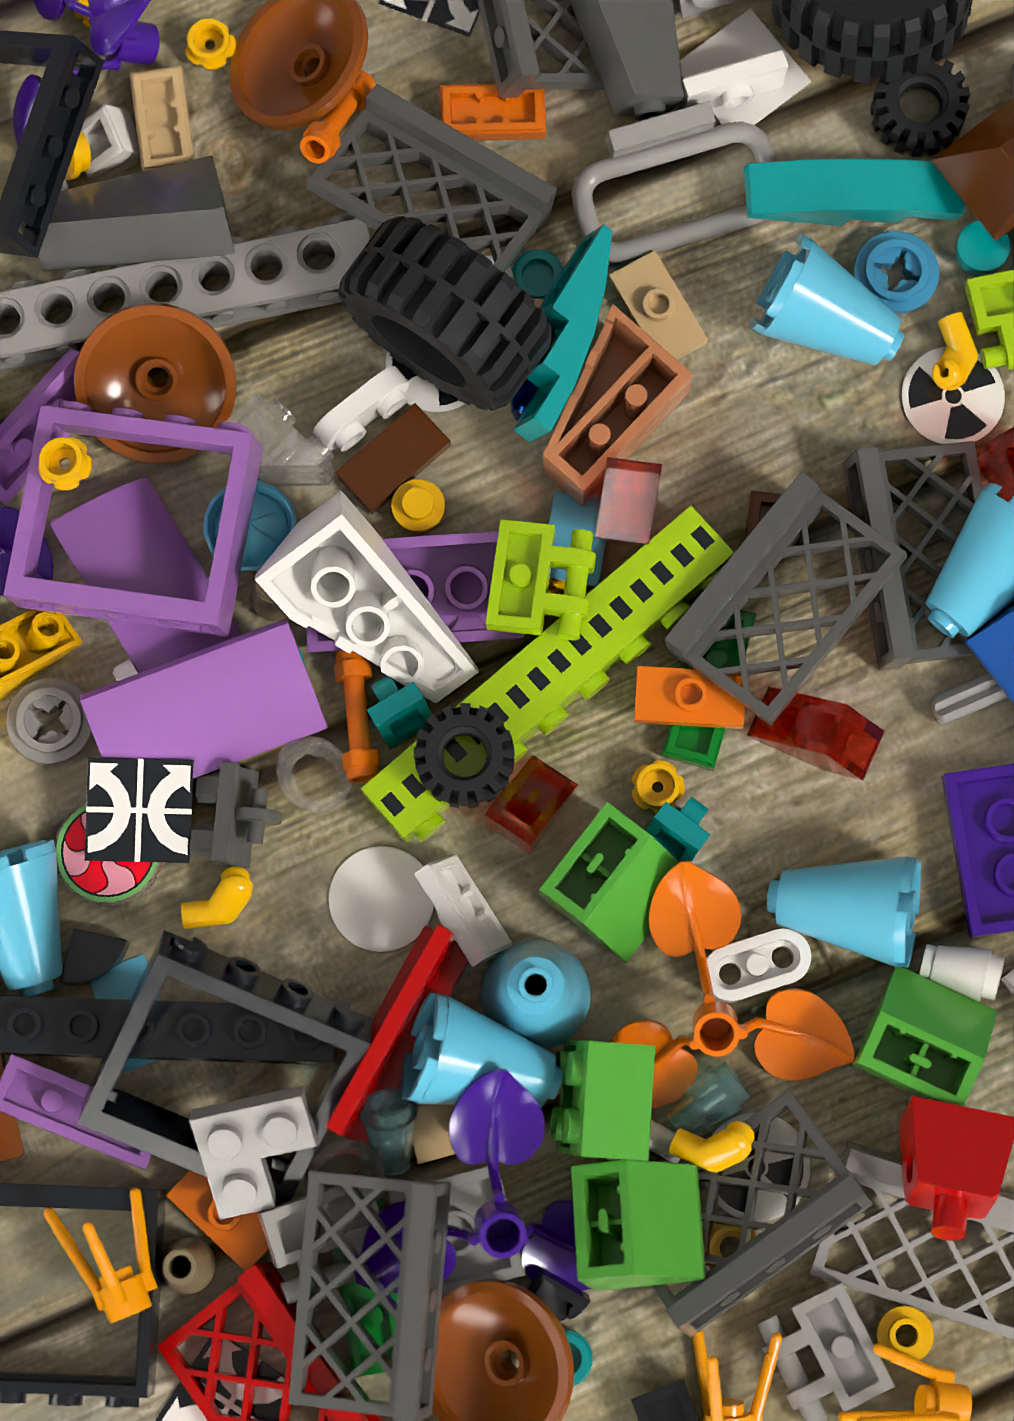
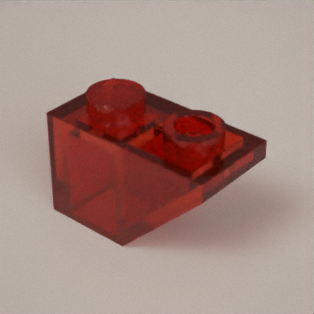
M768 686L762 702L769 706L782 689ZM797 693L772 725H769L759 716L755 715L747 735L760 743L821 770L864 780L885 731L848 704Z

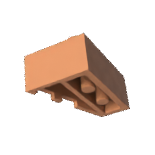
M612 304L607 314L601 333L594 348L590 351L584 370L573 394L570 395L543 454V472L582 507L690 393L693 377L691 371L614 304Z

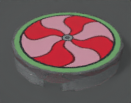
M86 802L67 815L57 831L55 847L57 873L72 893L89 903L114 907L133 902L151 889L163 862L85 861Z

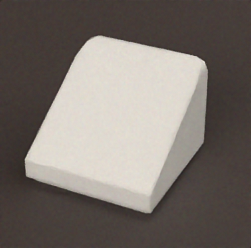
M103 105L84 120L81 131L86 136L91 151V164L89 169L85 171L87 177H96L140 157L137 129L126 109Z

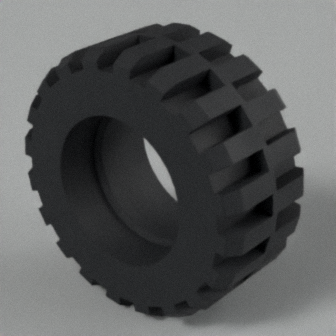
M772 0V14L775 25L781 29V37L788 47L792 50L799 48V57L813 67L817 64L824 66V72L828 75L840 79L842 74L854 76V82L870 83V78L883 77L884 82L899 80L904 72L910 71L912 75H915L929 68L931 58L936 62L943 59L953 49V43L960 40L964 34L972 7V0Z
M397 216L382 222L340 281L339 299L342 301L343 308L352 315V320L360 328L364 329L377 345L382 346L390 353V356L399 363L406 365L424 381H429L437 389L447 395L451 394L457 397L459 401L465 404H474L478 409H490L493 411L507 406L550 347L551 326L547 322L546 315L542 309L535 306V300L515 284L516 281L506 272H502L495 267L492 261L483 254H478L469 248L467 243L455 236H449L441 228L433 224L426 225L420 219L414 217Z

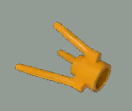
M132 1188L130 1191L131 1215L138 1274L134 1275L131 1265L114 1271L93 1224L86 1222L83 1224L82 1229L102 1274L101 1277L97 1278L52 1208L44 1210L45 1219L91 1291L98 1311H105L109 1324L153 1306L148 1292L158 1288L151 1271L141 1191L138 1188Z
M703 1330L692 1336L702 1403V1421H762L764 1406L782 1342V1335L775 1332L771 1336L750 1412L744 1410V1401L721 1397L717 1358L715 1356L707 1358Z
M875 1344L873 1352L876 1355L927 1377L931 1381L928 1385H920L917 1388L914 1398V1410L840 1411L838 1413L840 1421H969L972 1410V1397L967 1385L954 1383V1370L937 1368L882 1344Z

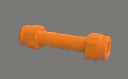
M361 70L357 80L343 100L328 112L322 121H313L309 124L303 133V139L300 143V150L307 160L320 164L335 155L341 145L339 133L354 111H362L364 109L366 97L375 87V81L370 74Z
M342 650L335 654L336 664L334 665L335 681L344 684L350 751L342 754L343 771L346 772L347 782L366 783L379 773V768L381 767L379 750L371 749L365 681L373 678L371 661L354 651H351L349 654Z

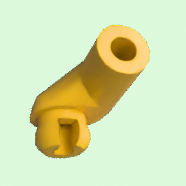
M962 312L950 314L937 322L947 347L932 368V379L943 390H955L962 386L978 359V352Z
M239 866L228 867L220 875L221 881L210 899L181 902V917L184 930L226 925L235 921L252 897L253 884L250 881L248 871Z
M742 1121L728 1123L726 1129L707 1139L679 1128L670 1144L669 1154L707 1171L721 1172L745 1160L752 1150L751 1145L755 1139L754 1132L748 1124Z

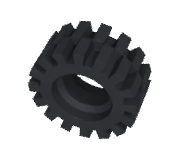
M931 58L930 67L915 75L907 71L902 73V78L899 80L884 82L883 77H881L877 83L870 110V115H874L872 126L875 132L882 130L880 140L886 146L891 140L896 143L894 152L902 155L904 148L912 149L911 157L920 158L923 150H928L929 156L938 154L942 145L945 149L953 143L955 136L959 135L970 104H967L970 90L969 86L962 87L965 77L961 71L955 75L951 73L954 63L948 59L940 66ZM912 89L927 90L936 96L940 105V112L934 119L927 122L911 120L903 113L900 106V98Z
M460 703L461 707L451 708V705L441 708L442 713L437 716L432 714L426 720V726L423 730H419L416 737L417 744L414 747V759L420 781L424 788L432 793L433 798L439 802L445 801L449 803L450 807L459 808L460 805L469 806L470 809L478 807V804L487 801V803L491 802L496 798V794L500 790L504 791L508 785L510 775L513 774L515 751L510 731H507L504 722L498 715L494 717L489 713V709L479 706V709L472 708L470 703ZM458 736H472L478 739L486 749L487 758L483 768L472 776L460 777L454 775L443 763V752L446 745Z

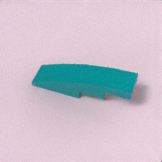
M820 159L748 163L744 167L747 218L843 226L851 219L898 224L907 217L955 221L965 214L964 202L931 161Z
M605 224L581 239L539 307L546 315L547 322L551 326L550 347L527 378L538 387V390L513 431L529 443L552 431L576 385L594 337L607 282L612 230Z

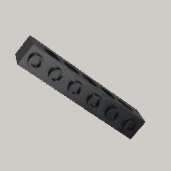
M0 996V1053L9 1056L13 1054L15 1056L103 1058L130 1000ZM154 1001L127 1059L335 1066L339 1060V1047L234 1003Z

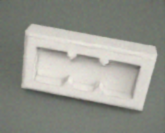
M774 50L684 77L682 81L684 97L679 102L681 109L710 101L712 108L724 105L727 109L737 108L750 102L755 95L781 88L789 67L783 50Z
M455 853L428 863L414 873L437 910L440 923L444 928L453 932L456 942L472 967L496 957L512 945V941Z

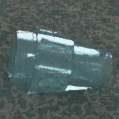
M723 1061L716 1068L709 1065L666 1114L677 1130L682 1128L697 1134L744 1110L742 1104L752 1096L732 1067L726 1061Z
M382 1089L372 1093L367 1098L365 1107L361 1112V1120L377 1161L378 1169L387 1175L402 1174L411 1166L417 1109L410 1100L401 1097V1090Z

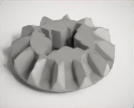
M57 678L39 679L23 687L11 701L6 717L7 733L13 746L25 758L43 765L69 762L71 757L86 748L91 734V728L79 695L84 693L74 684ZM36 708L41 712L45 711L52 715L57 709H61L63 713L60 715L59 720L68 731V734L65 736L61 732L58 734L50 730L45 736L42 735L40 737L41 734L39 732L42 730L43 724L32 711Z

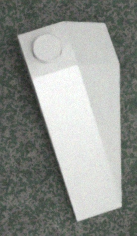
M341 490L299 521L255 575L257 583L291 620L305 628L309 625L333 639L334 645L349 654L351 651H354L381 667L382 673L405 686L414 681L421 694L434 703L439 702L479 673L476 664L376 530Z

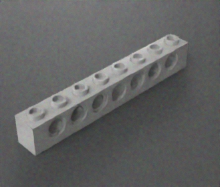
M343 215L328 219L324 222V226L305 230L299 226L283 227L274 231L271 237L251 241L248 237H234L232 240L235 253L229 255L117 264L116 269L96 273L91 269L74 270L65 274L62 280L43 283L40 280L18 282L12 286V290L0 292V322L9 317L20 319L19 326L14 332L0 335V373L59 361L70 348L80 353L90 333L104 319L113 314L100 311L103 301L111 296L125 298V302L119 310L143 303L170 304L198 315L213 328L342 302L339 299L340 281L370 240L367 224L359 219H355L353 216ZM324 253L334 258L332 264L322 270H315L307 266L309 259L316 254ZM275 264L282 268L280 274L275 279L263 281L255 277L258 269L264 265ZM224 275L230 278L227 286L220 291L212 292L203 288L205 282L211 276ZM170 285L177 288L175 296L167 302L152 300L153 293L161 286ZM70 307L73 309L71 316L65 322L60 324L48 322L49 315L56 308Z

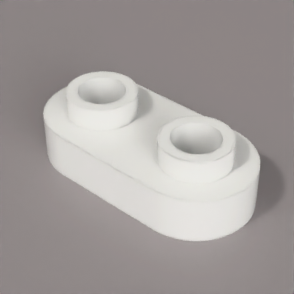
M396 366L386 368L329 411L317 423L313 434L328 451L337 447L341 451L352 448L365 436L367 432L365 427L380 415L384 419L391 417L406 404L408 397L405 393L410 383Z
M776 929L714 950L707 958L714 997L723 1002H736L797 982L806 974L811 964V950L808 942L794 930ZM784 948L790 952L792 962L789 967L779 968L773 963L772 953L775 949ZM733 965L738 969L740 978L736 984L727 985L721 981L719 971L722 966Z

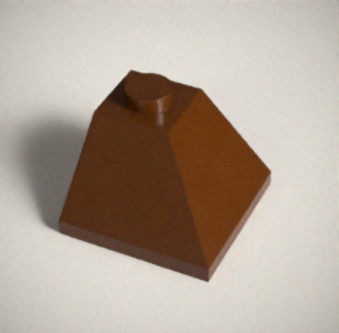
M1012 98L931 160L994 241L1014 228V98Z

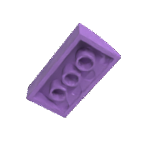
M147 476L104 493L49 523L86 585L205 602L209 578ZM233 617L229 637L107 620L138 673L243 635Z
M499 531L382 539L458 642L524 638L522 633L487 630L485 624ZM309 625L306 628L308 653L343 650L334 645V640Z
M287 618L79 695L102 758L194 760L193 778L220 769L221 762H239L328 728Z

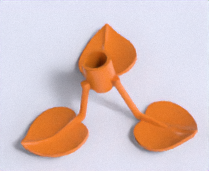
M691 861L678 862L666 872L658 883L650 903L649 928L655 944L665 955L681 957L693 951L695 952L705 1003L701 1004L693 1015L692 1026L694 1034H682L673 1040L670 1030L663 1023L655 1020H637L621 1027L610 1040L612 1043L655 1045L651 1109L675 1102L683 1097L695 1083L698 1074V1063L689 1051L682 1048L684 1045H689L693 1050L699 1048L709 1056H724L735 1049L739 1039L747 1038L748 1033L756 1028H760L754 1040L756 1057L764 1070L773 1077L788 1081H801L816 1077L833 1068L852 1063L855 1059V1053L844 1022L832 1006L813 992L796 988L777 991L767 1002L766 1019L755 1017L742 1025L738 1024L736 1013L730 1005L723 1001L715 1000L705 949H720L733 940L741 924V909L735 893L722 879L700 868Z

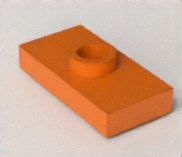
M496 84L440 85V119L475 141L546 139L545 90H525L518 98H499Z
M637 666L634 723L743 729L745 706L697 670ZM742 676L729 677L743 687Z
M189 1170L167 1193L166 1196L244 1271L257 1264L269 1251L258 1215L259 1211L220 1219L207 1177Z

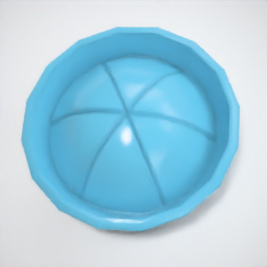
M257 480L241 571H259L296 526L297 516L290 500L277 487ZM226 487L211 500L204 515L203 535L213 555Z

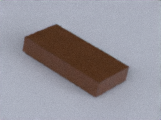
M414 403L335 472L336 477L367 511L373 515L394 496L396 490L403 483L413 480L451 446V441L424 411Z

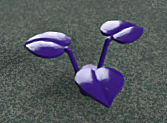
M34 0L39 14L47 20L56 21L61 18L66 6L70 10L89 18V24L91 25V47L98 55L106 56L102 70L119 71L122 62L148 66L157 57L160 46V36L157 27L153 23L138 21L151 0H88L89 7L79 3L77 0ZM74 69L73 73L77 75L79 69ZM30 74L26 77L15 100L13 130L18 147L42 80L38 75Z
M494 1069L477 1078L464 1090L457 1100L449 1120V1139L457 1158L467 1164H480L488 1161L492 1200L484 1203L477 1210L474 1218V1229L468 1230L448 1225L447 1237L453 1236L467 1240L472 1246L481 1243L483 1249L495 1258H509L522 1249V1264L527 1277L531 1281H533L542 1267L582 1291L591 1289L578 1281L573 1200H558L551 1203L545 1209L540 1225L535 1222H529L525 1226L517 1209L510 1202L505 1201L499 1174V1161L515 1165L529 1159L541 1145L544 1137L545 1123L542 1110L535 1097L507 1069ZM406 1201L391 1204L378 1213L389 1229H392L404 1218ZM371 1223L366 1230L360 1256L381 1238ZM403 1230L396 1236L401 1245ZM446 1239L443 1280L450 1275L457 1261L455 1249L448 1239ZM387 1244L366 1262L384 1288L399 1277L401 1261ZM356 1271V1283L371 1289L360 1273Z

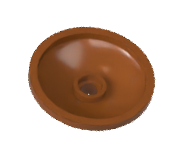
M268 0L250 18L241 32L231 59L230 86L234 100L240 110L255 123L265 128L291 130L308 125L335 108L354 85L366 57L368 26L365 14L356 0Z
M143 303L126 307L113 313L90 333L76 362L74 390L76 401L90 406L92 412L111 414L113 408H127L144 414V419L164 421L165 415H180L195 420L197 422L196 426L217 428V423L228 422L236 398L237 378L234 362L226 343L204 319L178 306L164 303ZM155 367L162 368L167 372L168 379L163 383H155L150 379L148 372ZM97 437L116 453L145 463L175 462L186 459L201 451Z
M485 1279L460 1286L441 1300L432 1408L440 1421H561L563 1419L573 1391L574 1366L567 1336L552 1310L533 1292L505 1280ZM511 1351H514L518 1358V1368L511 1361Z

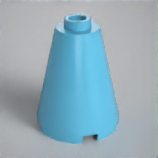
M803 234L798 235L793 241L801 246V248L795 255L785 251L778 261L756 303L765 308L761 321L751 316L749 329L759 335L873 366L877 365L882 358L890 361L898 351L904 338V332L898 330L901 319L811 238Z
M988 483L979 493L926 600V605L932 611L927 617L928 620L942 633L951 638H954L957 633L969 637L1014 602V496L1009 502L996 496L1002 489V486Z
M53 839L32 842L0 851V976L8 990L20 989L22 996L30 997L54 989L52 979L62 975L57 855Z
M904 856L783 870L780 880L770 881L767 895V912L776 913V923L782 927L894 967H909L916 932H912L915 914L919 915L921 862H918L919 858Z
M534 939L515 943L492 960L482 980L480 997L483 1013L486 1017L548 1049L565 1042L581 1027L589 1010L591 991L586 971L569 950L550 941ZM531 979H540L546 982L547 989L540 996H532L526 992L524 988L525 982Z
M431 992L427 995L420 1007L410 1034L417 1037L413 1053H405L400 1082L401 1097L403 1099L413 1101L414 1104L455 1105L461 1094L473 1081L498 1068L507 1069L535 1097L540 1107L543 1106L547 1098L553 1100L556 1097L561 1085L562 1070L559 1066H556L554 1053L446 994Z

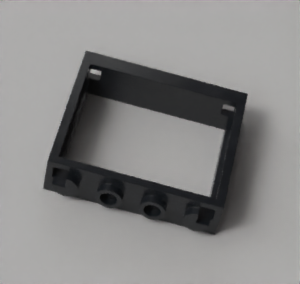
M0 30V63L46 67L0 199V253L38 258L105 62L74 35ZM74 69H79L77 75L73 73ZM20 225L25 227L23 234L18 232Z
M164 930L84 1097L77 1124L207 1177L189 1118L114 1088L118 1076L168 975L343 1049L311 1113L317 1133L316 1147L292 1151L288 1159L278 1155L265 1157L277 1195L276 1205L291 1201L328 1129L326 1128L328 1121L371 1045L373 1018L352 1010L351 1003L337 1001L335 1003L314 994L310 987L298 980L290 978L281 980L262 972L249 959L240 956L229 958L208 949L207 945L196 937L189 941Z
M0 1183V1206L132 1211L130 1191L132 1188ZM138 1188L141 1191L142 1205L145 1212L150 1266L158 1288L148 1292L153 1306L139 1312L135 1376L0 1371V1403L22 1404L26 1403L27 1394H49V1405L81 1406L83 1405V1396L105 1397V1407H139V1398H148L155 1394L161 1292L160 1260L163 1254L166 1189Z

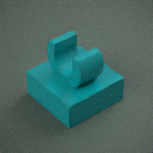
M386 676L370 686L377 696L379 703L369 708L367 712L389 750L417 734L420 729H424L427 724L426 720L432 713L414 681L399 690L392 678Z
M692 796L680 812L665 802L654 816L646 831L679 862H692L711 835L699 826L709 809Z

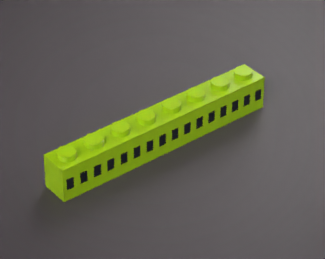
M692 505L689 506L585 596V599L590 601L587 620L582 621L580 638L578 640H566L558 637L559 618L542 632V636L539 635L461 703H470L472 708L479 709V706L489 709L491 715L494 717L498 715L513 739L515 764L527 753L528 749L524 745L527 740L539 730L545 736L551 733L569 716L565 708L580 695L585 700L590 699L609 682L610 678L606 675L607 671L620 660L626 665L636 660L651 645L646 638L661 625L667 630L674 627L690 608L687 603L701 590H705L734 552ZM458 736L452 739L446 745L443 752L445 767L452 774L460 777H468L478 773L483 768L487 758L486 749L483 744L472 736ZM417 741L361 788L364 797L406 845L415 837L421 843L431 837L445 823L441 815L450 808L449 803L445 801L439 802L433 798L432 793L428 789L426 790L420 781L414 759V747H416Z

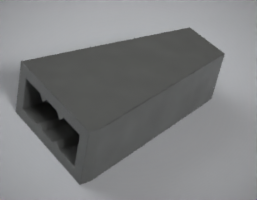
M569 0L615 116L635 117L640 122L669 113L684 97L673 1Z
M213 155L60 191L39 252L43 270L224 256L235 253L225 201ZM21 225V230L23 234L25 227Z

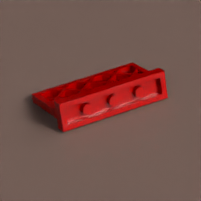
M439 924L435 930L427 926L423 927L373 1018L371 1045L328 1121L326 1128L367 1148L400 1088L405 1053H413L417 1038L410 1034L421 1005L431 992L450 996L469 963L458 943H456L452 931Z
M272 1262L254 1264L237 1278L238 1282L157 1345V1348L207 1421H266L251 1418L255 1386L283 1390L279 1421H290L292 1404H289L297 1302L290 1305L286 1304L280 1287V1283L285 1281ZM241 1296L244 1297L254 1312L252 1335L224 1331L227 1308ZM215 1318L214 1330L202 1328ZM312 1320L313 1325H314V1326L316 1327V1329L320 1332V1330L317 1328V1326L315 1325V1323H314L313 1320ZM263 1326L268 1331L272 1339L262 1337ZM192 1335L212 1337L208 1370L190 1367L177 1347ZM223 1339L250 1343L246 1376L219 1372ZM312 1341L310 1342V1353L316 1349ZM261 1345L279 1348L286 1357L287 1364L284 1382L256 1378ZM323 1355L308 1366L306 1388L308 1392L327 1394L342 1381ZM198 1377L207 1378L206 1388L202 1385ZM217 1380L245 1384L240 1416L222 1414L216 1405ZM347 1387L338 1394L340 1396L354 1397ZM320 1408L318 1421H383L380 1415Z

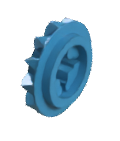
M891 231L873 237L862 247L855 261L854 277L894 313H901L904 316L920 306L923 307L933 295L939 280V265L934 252L922 239L907 232ZM899 256H903V274L910 277V281L900 280L897 287L894 286L893 291L888 290L889 284H887L888 275L881 272V269L890 270L894 263H897Z

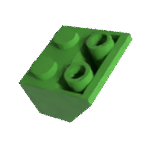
M606 802L541 886L539 897L619 959L627 963L650 933L649 908L658 883L666 872L679 861L651 834L610 803Z
M894 967L856 1051L855 1059L850 1066L914 1096L964 1106L984 1062L998 1011L906 968Z
M565 1040L564 1051L558 1050L555 1056L556 1066H559L562 1070L560 1107H553L550 1120V1135L553 1141H558L557 1151L580 1157L648 1161L655 1045Z
M618 1160L571 1166L578 1281L594 1291L706 1280L698 1167L696 1165Z

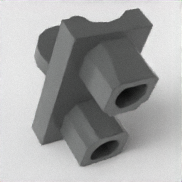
M221 762L220 770L197 777L195 792L197 801L205 805H216L214 824H195L191 831V852L210 857L211 861L230 867L250 868L252 844L262 845L265 825H280L282 818L281 812L267 809L268 790L258 788L259 771L240 767V764L236 762Z

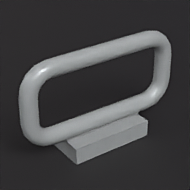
M710 101L609 130L605 139L609 158L596 161L585 167L575 179L571 192L573 209L581 236L583 238L600 227L592 194L594 188L603 181L738 142L746 144L751 148L756 163L778 162L774 147L767 134L756 125L741 121L725 123L714 127L716 120ZM745 205L626 241H611L609 262L633 261L654 250L660 253L758 224L765 219L747 218Z

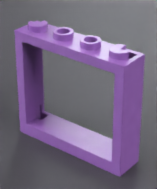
M62 401L59 407L41 405L3 596L20 608L229 637L262 458V445L253 433H249L248 427L233 422L217 423V428L196 426L197 422L195 420L180 415H165L164 421L144 419V414L127 408H113L111 414L92 412L90 406L73 401ZM67 432L232 454L205 602L35 578L53 489V483L47 484L39 474V455L44 445L52 439L63 437V433Z

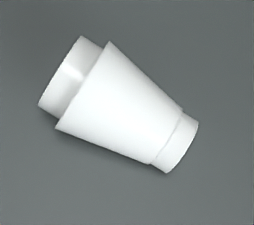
M927 944L920 975L979 1003L981 997L995 1001L1005 957L993 955V949L934 946Z

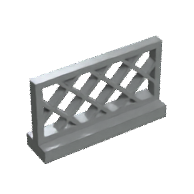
M847 1141L841 1161L858 1184L875 1190L883 1208L856 1222H853V1220L847 1223L848 1226L834 1232L819 1243L809 1270L810 1275L835 1283L842 1281L844 1286L1014 1340V1325L994 1319L985 1302L989 1298L1014 1286V1270L1002 1249L1003 1246L1014 1241V1193L1000 1189L995 1204L984 1219L967 1217V1219L983 1224L991 1242L961 1257L954 1242L946 1240L956 1260L926 1275L912 1248L934 1237L931 1234V1228L907 1240L893 1213L909 1205L904 1199L901 1157ZM883 1192L901 1198L888 1204ZM888 1215L902 1243L872 1258L858 1230ZM991 1226L1008 1231L1009 1233L996 1238ZM853 1234L866 1261L847 1271L825 1265L831 1244ZM996 1250L1010 1277L980 1292L966 1265ZM907 1251L920 1278L902 1288L887 1285L877 1266ZM961 1268L975 1295L954 1306L940 1302L931 1283ZM871 1269L877 1281L859 1275ZM926 1287L931 1298L913 1292ZM980 1304L986 1316L969 1311L968 1309Z

